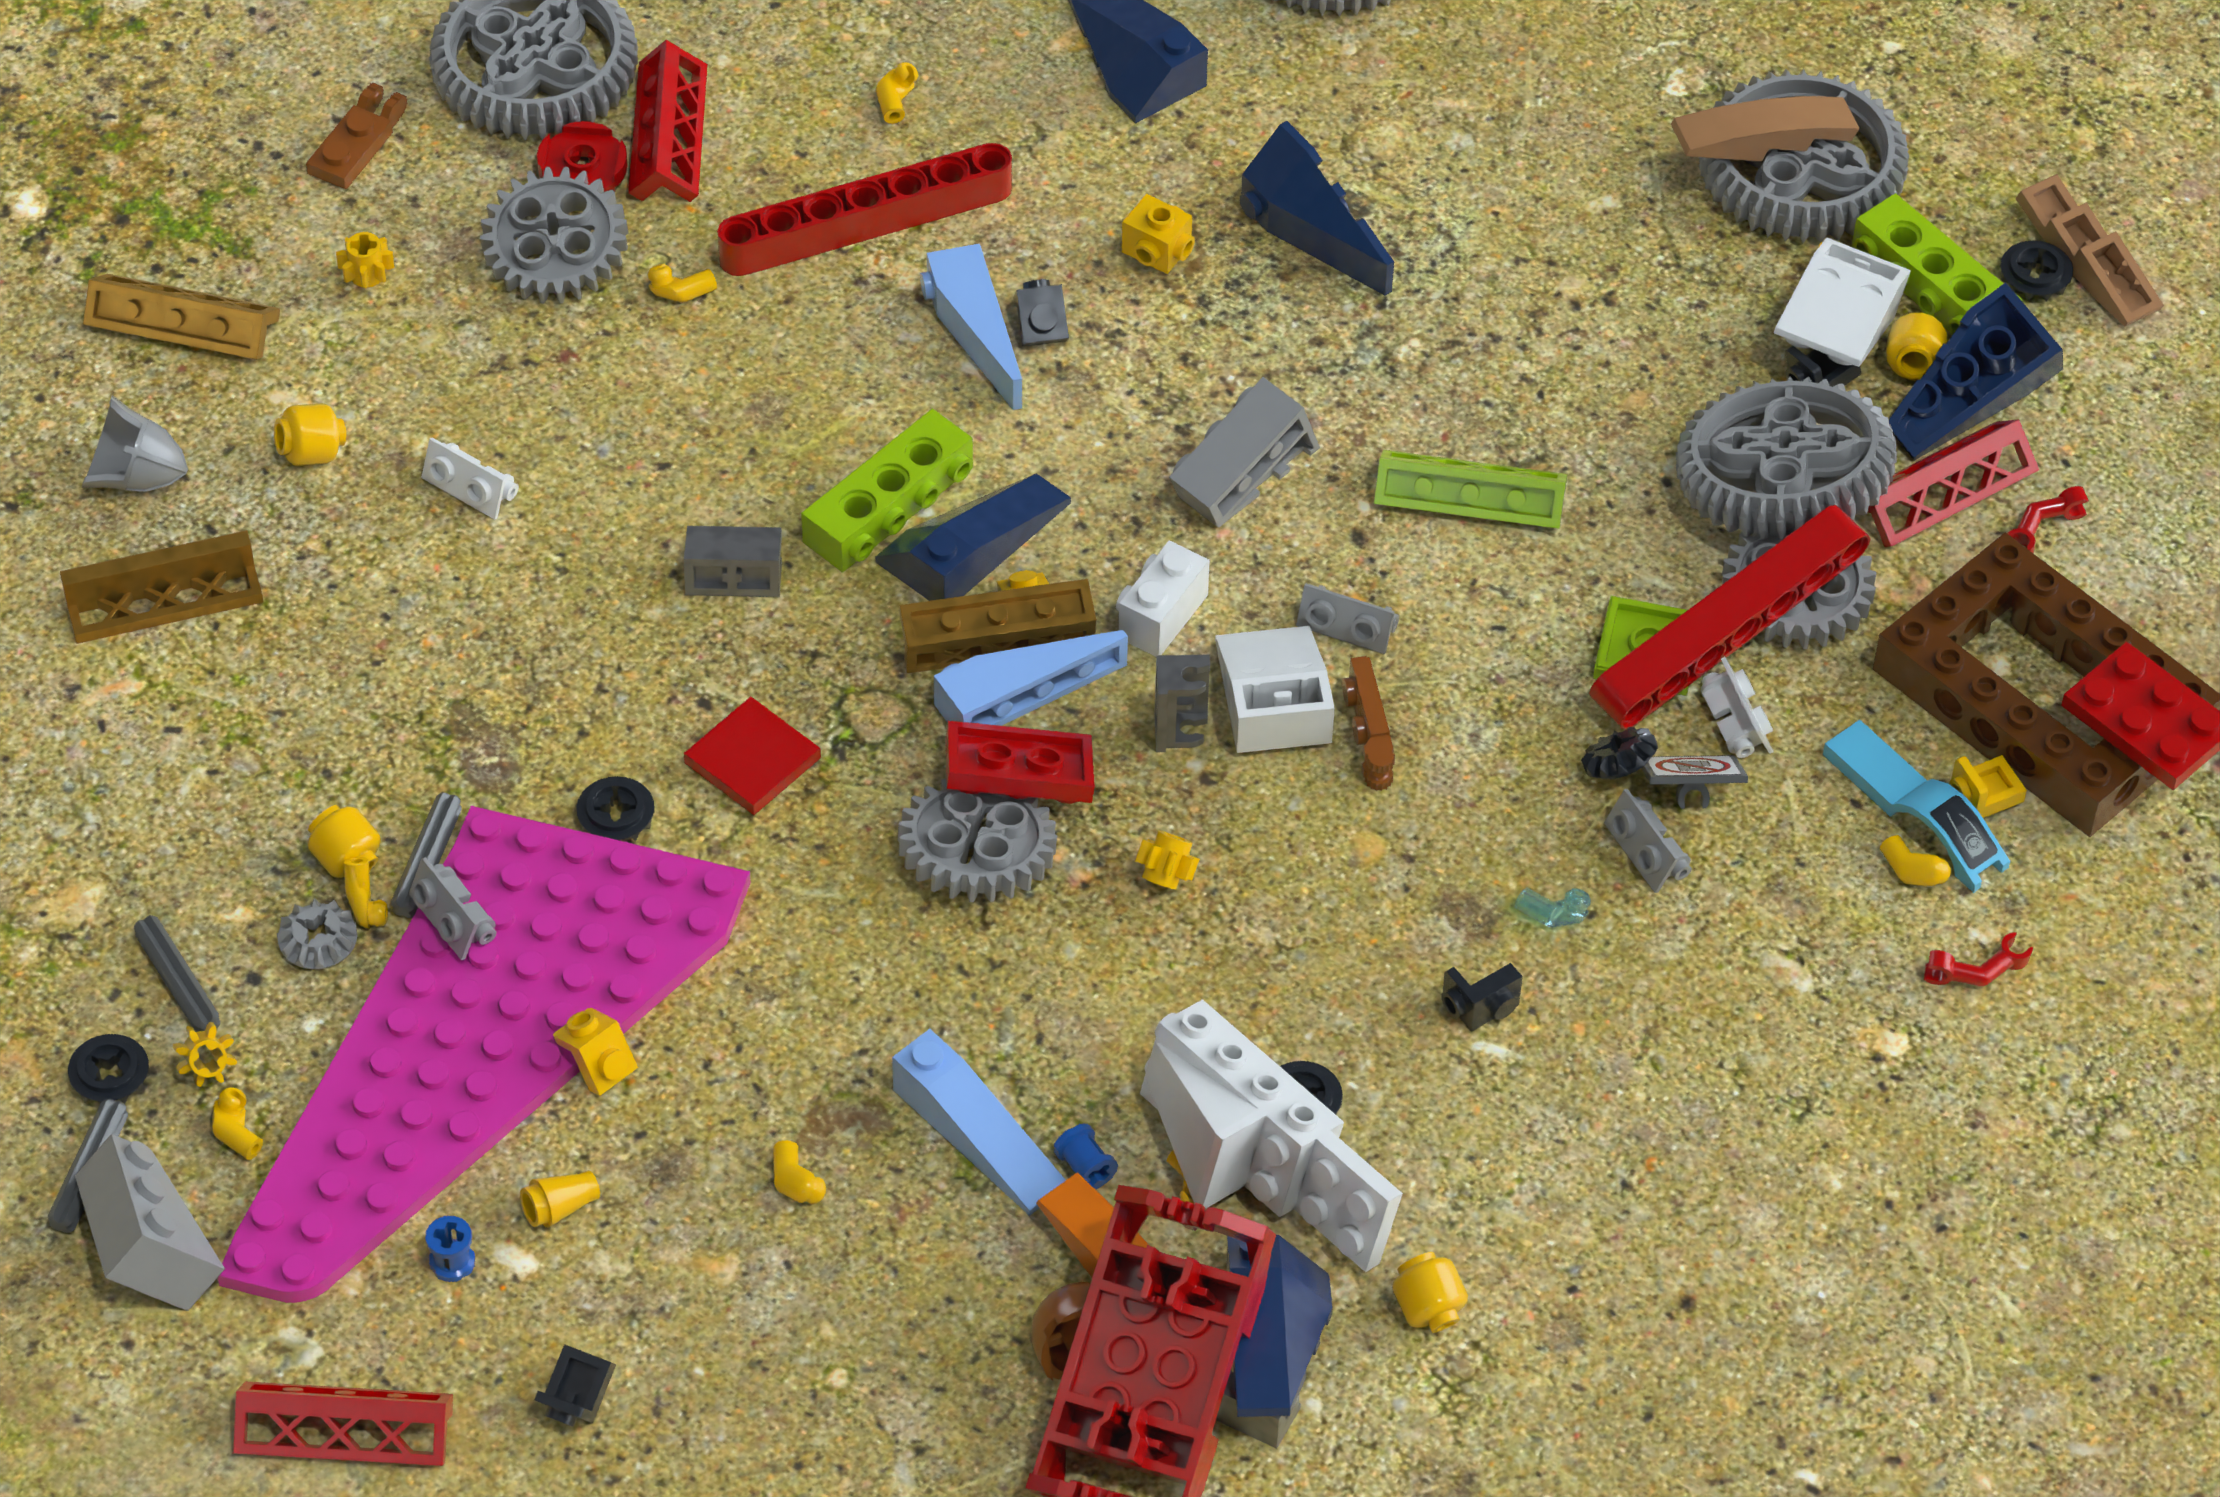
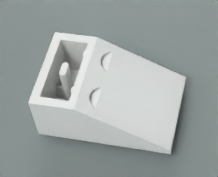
M1826 237L1811 258L1775 327L1774 334L1784 337L1789 344L1795 347L1812 348L1828 354V357L1838 364H1853L1859 367L1895 318L1911 270Z
M1310 626L1215 635L1237 753L1332 743L1335 708L1327 670Z

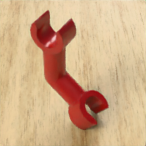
M2073 486L2062 491L2056 498L2029 504L2017 529H2013L2007 534L2034 553L2035 533L2041 520L2061 515L2068 520H2076L2087 515L2083 504L2089 502L2082 486Z
M2017 932L2009 933L2003 937L1998 952L1980 966L1957 962L1948 952L1932 950L1930 951L1929 963L1925 965L1924 980L1934 985H1945L1951 981L1984 987L2008 969L2019 970L2024 968L2030 960L2033 947L2028 948L2021 954L2013 953L2009 948L2013 945Z

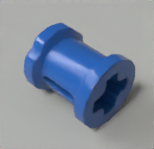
M1078 1124L1066 1130L1054 1143V1154L1057 1158L1066 1161L1074 1173L1078 1172L1094 1189L1105 1185L1117 1172V1161L1113 1156L1102 1151L1095 1141V1131L1088 1124Z
M443 1216L434 1220L427 1228L425 1238L426 1245L431 1252L429 1255L430 1269L440 1280L446 1282L460 1281L463 1277L470 1275L475 1267V1253L470 1248L472 1243L470 1226L465 1220L456 1216ZM451 1229L456 1231L457 1239H453ZM444 1259L449 1260V1269L445 1267Z

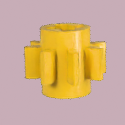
M359 232L350 238L346 237L344 239L346 250L336 252L338 269L343 270L344 282L352 281L355 285L363 288L374 287L381 282L385 283V269L395 268L393 251L388 250L387 238L382 237L379 239L376 235L369 232Z
M1158 830L1155 841L1142 839L1135 858L1136 862L1145 865L1142 878L1171 889H1177L1180 879L1192 881L1200 858L1194 857L1189 853L1193 843L1180 836Z
M213 1022L207 1024L205 1031L195 1032L188 1025L186 1031L189 1037L185 1043L173 1044L175 1052L184 1055L185 1060L178 1063L176 1069L180 1075L193 1070L194 1082L198 1087L202 1086L205 1077H215L217 1081L223 1083L224 1077L221 1072L226 1064L231 1066L237 1065L235 1057L225 1051L226 1048L233 1044V1038L230 1034H226L217 1039L215 1037L217 1032L216 1026ZM203 1045H206L211 1050V1056L213 1057L206 1064L199 1058L197 1051Z

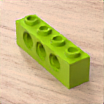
M1896 193L1856 218L1851 247L1911 270L1903 293L1912 299L1925 314L1934 316L1951 335L1955 333L1960 326L1961 319L1972 306L2004 284Z
M932 408L801 513L802 542L842 573L854 563L865 560L881 541L889 535L897 534L904 527L907 520L922 508L926 509L933 505L939 495L954 482H961L968 476L973 468V438Z

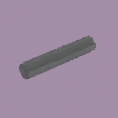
M441 792L436 796L391 899L394 914L413 918L419 908L409 895V891L422 858L426 857L433 866L439 864L462 810L460 805L461 799L458 796L449 795L445 792Z
M149 915L144 920H138L134 925L137 940L195 1032L205 1031L209 1022H213L217 1029L220 1026L219 1013L158 917Z
M105 1099L101 1102L48 1214L49 1225L54 1230H60L65 1233H71L75 1230L85 1209L75 1175L111 1134L119 1136L128 1117L124 1103L111 1099Z

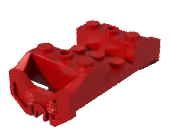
M1118 1185L1114 1197L1116 1203L1033 1472L1029 1473L1025 1489L1042 1497H1132L1077 1480H1070V1483L1066 1482V1450L1184 1484L1182 1497H1201L1219 1439L1212 1435L1213 1427L1240 1338L1242 1336L1250 1339L1265 1290L1276 1234L1266 1225L1222 1209L1209 1207L1205 1210L1206 1208L1202 1204L1196 1202L1195 1204L1188 1201L1184 1202L1174 1196L1170 1199L1161 1192L1150 1189ZM1148 1216L1160 1217L1180 1223L1190 1230L1196 1231L1198 1228L1210 1232L1215 1231L1246 1242L1251 1269L1247 1277L1201 1264L1195 1258L1187 1256L1186 1259L1162 1253L1149 1245L1144 1248L1131 1243Z

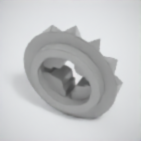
M314 898L310 905L304 907L295 904L289 916L281 917L280 929L277 933L278 945L284 957L291 963L307 969H323L338 964L352 952L357 941V927L350 910L344 911L335 900L329 904H321ZM324 923L327 935L319 933L309 942L308 929L315 930Z

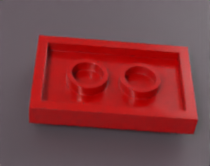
M2127 641L2063 695L2061 704L2063 708L2172 790H2175L2220 751V711Z
M948 720L946 731L947 789L959 790L966 794H978L980 792L1003 794L1015 799H1025L1028 797L1054 799L1065 804L1076 802L1092 803L1095 788L1092 735Z

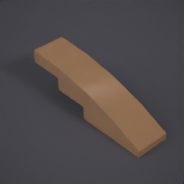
M1825 96L1760 99L1718 106L1676 117L1671 123L1686 156L1762 161L1769 149L1807 151L1814 139L1852 141L1860 129L1844 97Z
M2058 174L2020 191L2016 200L2045 242L2055 245L2067 254L2073 265V276L2123 326L2132 324L2163 308L2164 304L2118 233L2113 232L2107 235L2087 202L2078 206Z

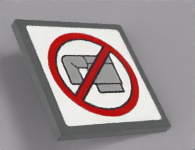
M1735 755L1654 756L1641 768L1650 785L1679 784L1676 789V800L1681 809H1685L1684 798L1690 790L1700 791V805L1702 808L1708 807L1710 795L1705 784L1748 783V775Z

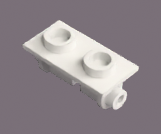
M434 438L429 439L421 478L494 520L498 518L501 501L504 499L511 501L519 489L518 484L514 483L513 476L502 474L490 466L484 467L480 465L481 461L461 451L455 443L445 444Z
M1726 657L1721 658L1726 671L1721 674L1714 672L1704 676L1701 681L1703 685L1700 691L1715 719L1732 712V715L1717 722L1729 752L1736 754L1738 758H1745L1754 752V747L1761 743L1764 744L1769 754L1774 752L1766 737V734L1772 732L1773 728L1762 707L1758 706L1753 709L1748 700L1749 697L1755 695V691L1743 669L1734 672Z

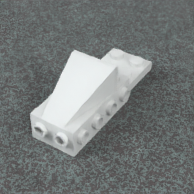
M1203 999L1177 1014L1170 1013L1165 1016L1155 1029L1156 1038L1151 1056L1145 1065L1146 1074L1140 1094L1159 1111L1194 1204L1196 1202L1208 1208L1245 1186L1259 1201L1263 1202L1279 1217L1293 1209L1297 1211L1307 1223L1314 1226L1363 1271L1367 1272L1380 1264L1403 1193L1339 1139L1344 1122Z

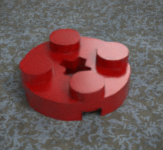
M580 121L563 125L562 133L556 134L551 139L549 133L543 138L537 150L540 178L544 177L546 167H550L553 177H559L564 167H568L570 178L575 179L582 171H586L588 185L600 178L603 182L604 192L610 190L616 192V187L623 181L627 172V151L622 139L619 142L618 139L613 137L610 128L595 122ZM580 157H588L589 160L587 164H576L575 162H578Z

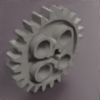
M546 167L544 177L537 179L531 170L527 171L528 183L524 185L514 178L511 179L513 191L511 194L498 190L497 197L500 205L487 204L489 218L481 219L483 235L480 236L482 250H485L483 253L486 265L492 266L495 280L504 278L507 291H511L520 285L522 299L526 300L533 291L538 292L540 303L543 304L547 300L549 293L556 294L559 304L564 302L565 292L569 291L579 300L582 299L581 287L586 285L591 290L598 291L597 277L611 280L612 272L610 265H622L621 251L628 249L625 235L629 234L627 221L624 219L623 205L616 204L615 192L613 190L604 192L603 182L600 178L588 185L586 171H582L575 179L570 178L568 167H564L559 177H553L550 167ZM572 211H582V213L575 216L568 215ZM527 216H538L533 220H522ZM578 249L587 250L581 254H571ZM533 254L541 255L539 258L536 259H526L528 256Z
M1741 532L1738 545L1731 544L1728 559H1724L1722 584L1781 541L1778 535H1769L1762 540L1758 533L1744 537L1743 532ZM1861 556L1852 565L1765 628L1764 641L1769 642L1775 635L1782 636L1783 647L1787 648L1792 638L1799 639L1803 649H1807L1811 638H1816L1818 643L1825 647L1827 646L1829 634L1842 641L1845 637L1846 628L1857 631L1860 618L1867 619L1870 604H1873L1876 571L1870 570L1871 556Z
M942 779L940 791L926 786L924 787V798L912 796L911 807L903 808L902 821L899 822L898 827L899 856H905L906 870L916 869V881L920 882L931 878V891L935 892L946 886L949 888V898L954 899L960 891L967 892L969 902H974L978 893H984L990 902H994L996 892L1002 891L1009 898H1014L1015 886L1029 891L1031 890L1032 879L1042 881L1045 868H1052L1053 855L1056 853L1057 835H1055L1056 822L1049 820L1048 807L1037 808L1038 798L1015 799L1003 794L983 792L966 794L959 790L947 789L946 779ZM988 813L986 816V827L980 829L981 821L984 815ZM974 848V854L970 862L966 864L968 861L969 849Z

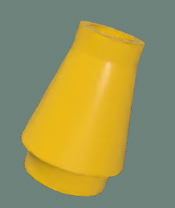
M590 1170L580 1174L532 1179L529 1186L520 1190L523 1212L533 1227L544 1225L549 1228L589 1202L600 1198L599 1184Z

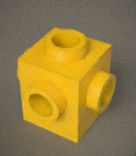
M1146 194L1122 222V253L1137 259L1145 266H1151L1166 274L1172 270L1179 260H1186L1194 247L1195 238L1192 236V215L1184 212L1177 206L1169 205L1149 194Z

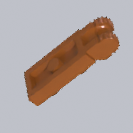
M373 82L372 84L370 83L360 94L357 106L353 105L306 162L307 174L343 189H348L393 133V127L397 124L403 113H405L408 104L407 96L398 92L393 93L390 99L388 98L384 103L381 115L379 116L374 114L379 104H381L384 89L381 85Z
M1370 657L1350 658L1349 678L1342 679V691L1345 705L1347 707L1354 706L1356 716L1352 718L1356 745L1364 744L1363 755L1365 761L1362 763L1361 769L1365 778L1364 782L1376 791L1387 790V787H1391V783H1393L1392 769L1393 765H1395V753Z

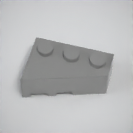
M1262 377L1254 387H1249L1241 393L1235 407L1223 420H1218L1210 426L1204 440L1191 454H1186L1179 459L1169 478L1178 497L1219 528L1259 497L1260 491L1256 489L1272 475L1280 480L1290 472V467L1287 463L1303 451L1311 456L1320 449V446L1304 407L1266 378Z
M111 1134L75 1175L105 1278L189 1311L225 1270L153 1151L142 1142H130Z

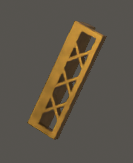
M107 273L89 279L83 324L259 359L263 357L267 326L279 321L280 308Z
M247 530L60 571L76 644L264 602ZM247 576L250 589L233 593L221 589L227 580ZM193 588L202 592L196 601L183 603L174 599L181 590ZM146 598L155 603L150 611L137 614L127 609L133 601ZM95 609L109 613L102 622L82 626L79 615L81 612Z
M1088 579L900 605L899 608L905 641L904 662L907 674L944 669L951 664H959L977 655L1090 636L1096 633L1097 619Z

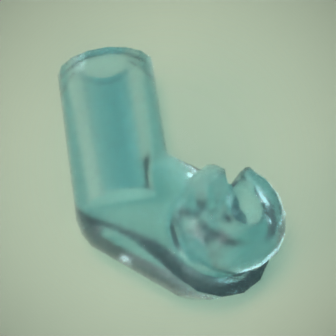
M1526 887L1519 894L1515 902V909L1546 927L1556 928L1581 923L1589 914L1587 908L1591 904V898L1585 891L1573 888L1566 892L1563 900L1550 901Z

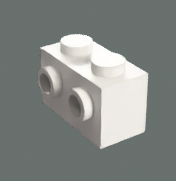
M1170 540L1158 555L1152 554L1149 556L1142 568L1139 579L1133 586L1127 585L1122 590L1116 603V610L1119 611V630H1124L1127 634L1129 644L1155 657L1163 654L1208 596L1209 559Z

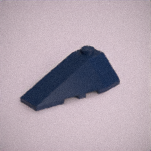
M1068 0L1084 37H1087L1091 46L1096 67H1100L1103 74L1105 88L1109 97L1135 124L1207 86L1208 49L1181 22L1144 0Z
M1288 121L1281 123L1242 174L1240 205L1244 213L1250 219H1255L1268 233L1384 296L1391 293L1394 273L1393 259L1365 219L1359 217L1355 220L1350 214L1349 207L1344 199L1346 192L1339 182L1330 185L1317 167L1323 160L1315 148Z
M2005 282L1966 312L1960 321V326L1947 344L1944 343L1929 369L1921 380L1916 381L1890 417L1889 424L1892 427L1895 438L1915 461L2026 397L2062 371L2063 349Z
M1036 473L907 529L875 556V562L929 601L961 597L1070 505L1071 497Z
M1276 1235L1273 1244L1265 1290L1250 1339L1241 1336L1233 1361L1237 1417L1291 1415L1306 1379L1307 1366L1312 1355H1316L1319 1348L1320 1335L1324 1326L1329 1324L1332 1317L1333 1306L1329 1274L1280 1235ZM1227 1236V1271L1248 1277L1251 1266L1246 1242Z

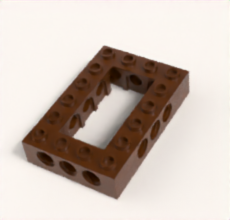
M2005 532L1879 634L1873 670L1989 760L2003 755L2026 789L2088 837H2091L2158 779L2106 739H2103L2094 748L1962 647L1978 633L1983 635L1990 630L1991 623L2012 607L2010 621L2016 631L2023 636L2026 634L2031 636L2052 652V658L2058 663L2064 661L2083 677L2127 641L2219 711L2220 693Z

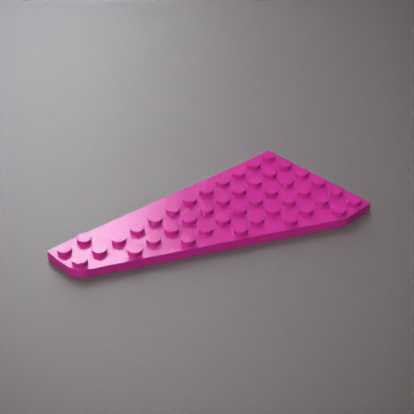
M470 806L455 844L443 865L444 867H451L455 871L456 876L471 893L469 901L463 904L477 901L487 915L495 921L494 929L497 932L495 938L484 945L480 944L479 941L471 943L466 958L461 960L450 945L443 940L439 931L420 908L417 909L235 1232L222 1262L225 1270L218 1276L219 1286L286 1303L307 1301L327 1291L580 1072L572 1052L558 1045L553 1036L557 1030L567 1024L570 1017L588 1008H593L617 1020L624 1034L725 947L751 883L750 871Z

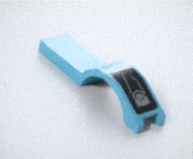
M1858 720L1825 743L1823 756L1890 817L1897 812L1909 813L1921 819L1934 831L1949 854L1955 876L1973 893L1981 888L1982 880L1978 874L1993 865L2002 873L2009 868V858L1972 803L1948 783L1935 779L1926 780L1861 720Z

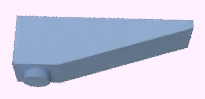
M980 243L927 253V272L920 273V283L924 299H932L937 317L1013 410L1022 409V377Z
M1124 630L977 655L959 664H951L940 673L934 675V705L947 723L949 720L1002 726L1127 666L1128 636Z
M928 1029L892 1057L893 1091L1029 1216L1039 1209L1036 1202L1066 1181L966 1061L931 1029Z

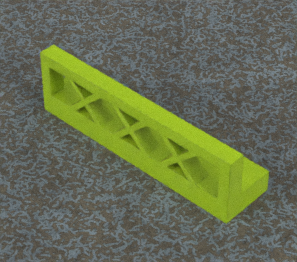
M1383 450L1379 460L1374 504L1560 529L1568 474Z

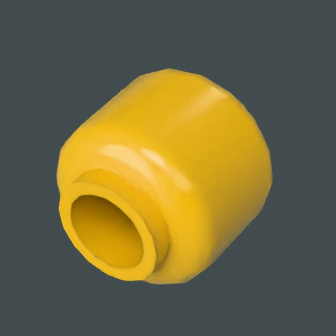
M1909 313L1897 319L1892 324L1888 333L1886 358L1892 371L1908 380H1921L1936 359L1935 355L1944 343L1947 344V332L1942 323L1934 316L1925 313Z
M324 403L290 406L285 409L281 418L276 419L274 424L276 450L278 454L285 455L287 461L295 466L329 463L336 458L339 446H344L346 443L344 420L337 418L333 409Z
M333 805L320 813L309 825L308 832L311 835L308 839V849L331 876L336 878L345 877V859L365 857L369 860V871L378 862V857L375 853L381 843L380 835L357 808L349 806L340 808L338 805Z
M1427 1252L1404 1262L1397 1268L1399 1276L1393 1281L1392 1289L1410 1326L1418 1328L1429 1326L1432 1333H1437L1460 1321L1457 1312L1467 1304L1468 1294L1451 1259L1436 1257L1434 1252Z

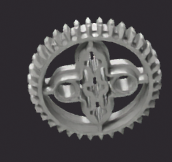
M459 0V2H450L448 12L441 13L439 24L434 26L429 60L433 82L436 83V88L442 100L447 101L451 111H458L462 121L471 120L475 129L486 125L491 135L502 130L507 139L514 133H518L523 136L525 141L530 134H539L543 140L546 133H562L563 125L580 121L594 122L596 115L607 117L609 107H618L621 96L627 95L629 84L633 83L636 65L638 64V45L634 26L631 20H629L625 8H621L617 0ZM534 10L528 17L517 13ZM585 21L598 29L610 43L611 55L601 70L596 68V64L590 57L588 49L581 44V39L586 32ZM468 38L472 40V44L475 50L479 52L481 60L486 63V70L482 75V88L469 80L457 65L458 52ZM540 91L552 96L533 99Z
M1804 68L1799 75H1791L1785 69L1779 77L1768 71L1764 80L1752 76L1748 85L1738 82L1734 92L1726 91L1721 101L1715 102L1714 107L1771 98L1797 96L1844 97L1860 128L1858 131L1875 148L1881 161V168L1879 173L1869 169L1863 151L1848 141L1814 139L1807 151L1769 149L1762 161L1745 160L1752 166L1759 168L1755 176V185L1747 181L1734 168L1729 159L1699 157V169L1701 176L1704 177L1705 189L1711 190L1713 201L1721 202L1723 213L1734 212L1736 223L1748 220L1751 231L1761 227L1765 229L1767 238L1776 232L1783 235L1784 241L1790 236L1800 237L1802 243L1808 237H1816L1819 242H1822L1827 235H1831L1839 241L1844 231L1852 236L1854 235L1857 217L1895 193L1900 195L1902 193L1904 181L1907 178L1909 161L1906 135L1902 134L1901 122L1896 121L1893 117V110L1884 109L1883 99L1871 100L1870 89L1858 91L1855 81L1843 84L1840 82L1839 74L1833 79L1824 78L1822 71L1817 76L1807 75ZM1808 193H1812L1826 201L1804 202L1803 199Z
M1791 376L1787 381L1776 382L1771 378L1770 383L1759 384L1753 381L1752 387L1746 389L1736 386L1734 394L1720 393L1719 402L1707 401L1705 410L1695 411L1694 420L1686 422V429L1680 433V441L1677 445L1678 452H1676L1677 478L1680 479V488L1683 491L1684 497L1689 500L1691 508L1699 510L1701 518H1711L1713 526L1725 524L1728 532L1741 529L1744 537L1758 533L1762 540H1764L1769 535H1778L1781 541L1786 535H1790L1831 505L1839 506L1853 521L1855 514L1867 515L1868 507L1878 505L1879 497L1887 494L1888 485L1893 482L1895 463L1897 462L1896 438L1893 436L1889 419L1884 417L1881 407L1873 406L1871 398H1861L1858 390L1846 392L1844 384L1831 387L1827 379L1819 383H1813L1809 377L1803 381H1793ZM1746 490H1756V493H1755V492L1746 491Z

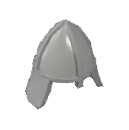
M112 395L104 427L88 474L84 478L82 488L103 487L147 492L170 486L187 474L188 467L183 451L168 431L152 420L128 408Z

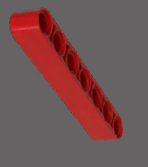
M986 143L724 219L719 224L717 230L720 267L730 275H749L1005 200L1012 191L1011 152L1001 144Z
M1831 505L1825 508L1602 673L1593 683L1589 693L1590 697L1622 729L1635 726L1722 661L1721 658L1731 655L1852 565L1868 548L1871 540L1870 536L1839 506Z

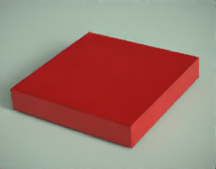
M751 696L684 752V763L752 815L757 814L821 759V748Z

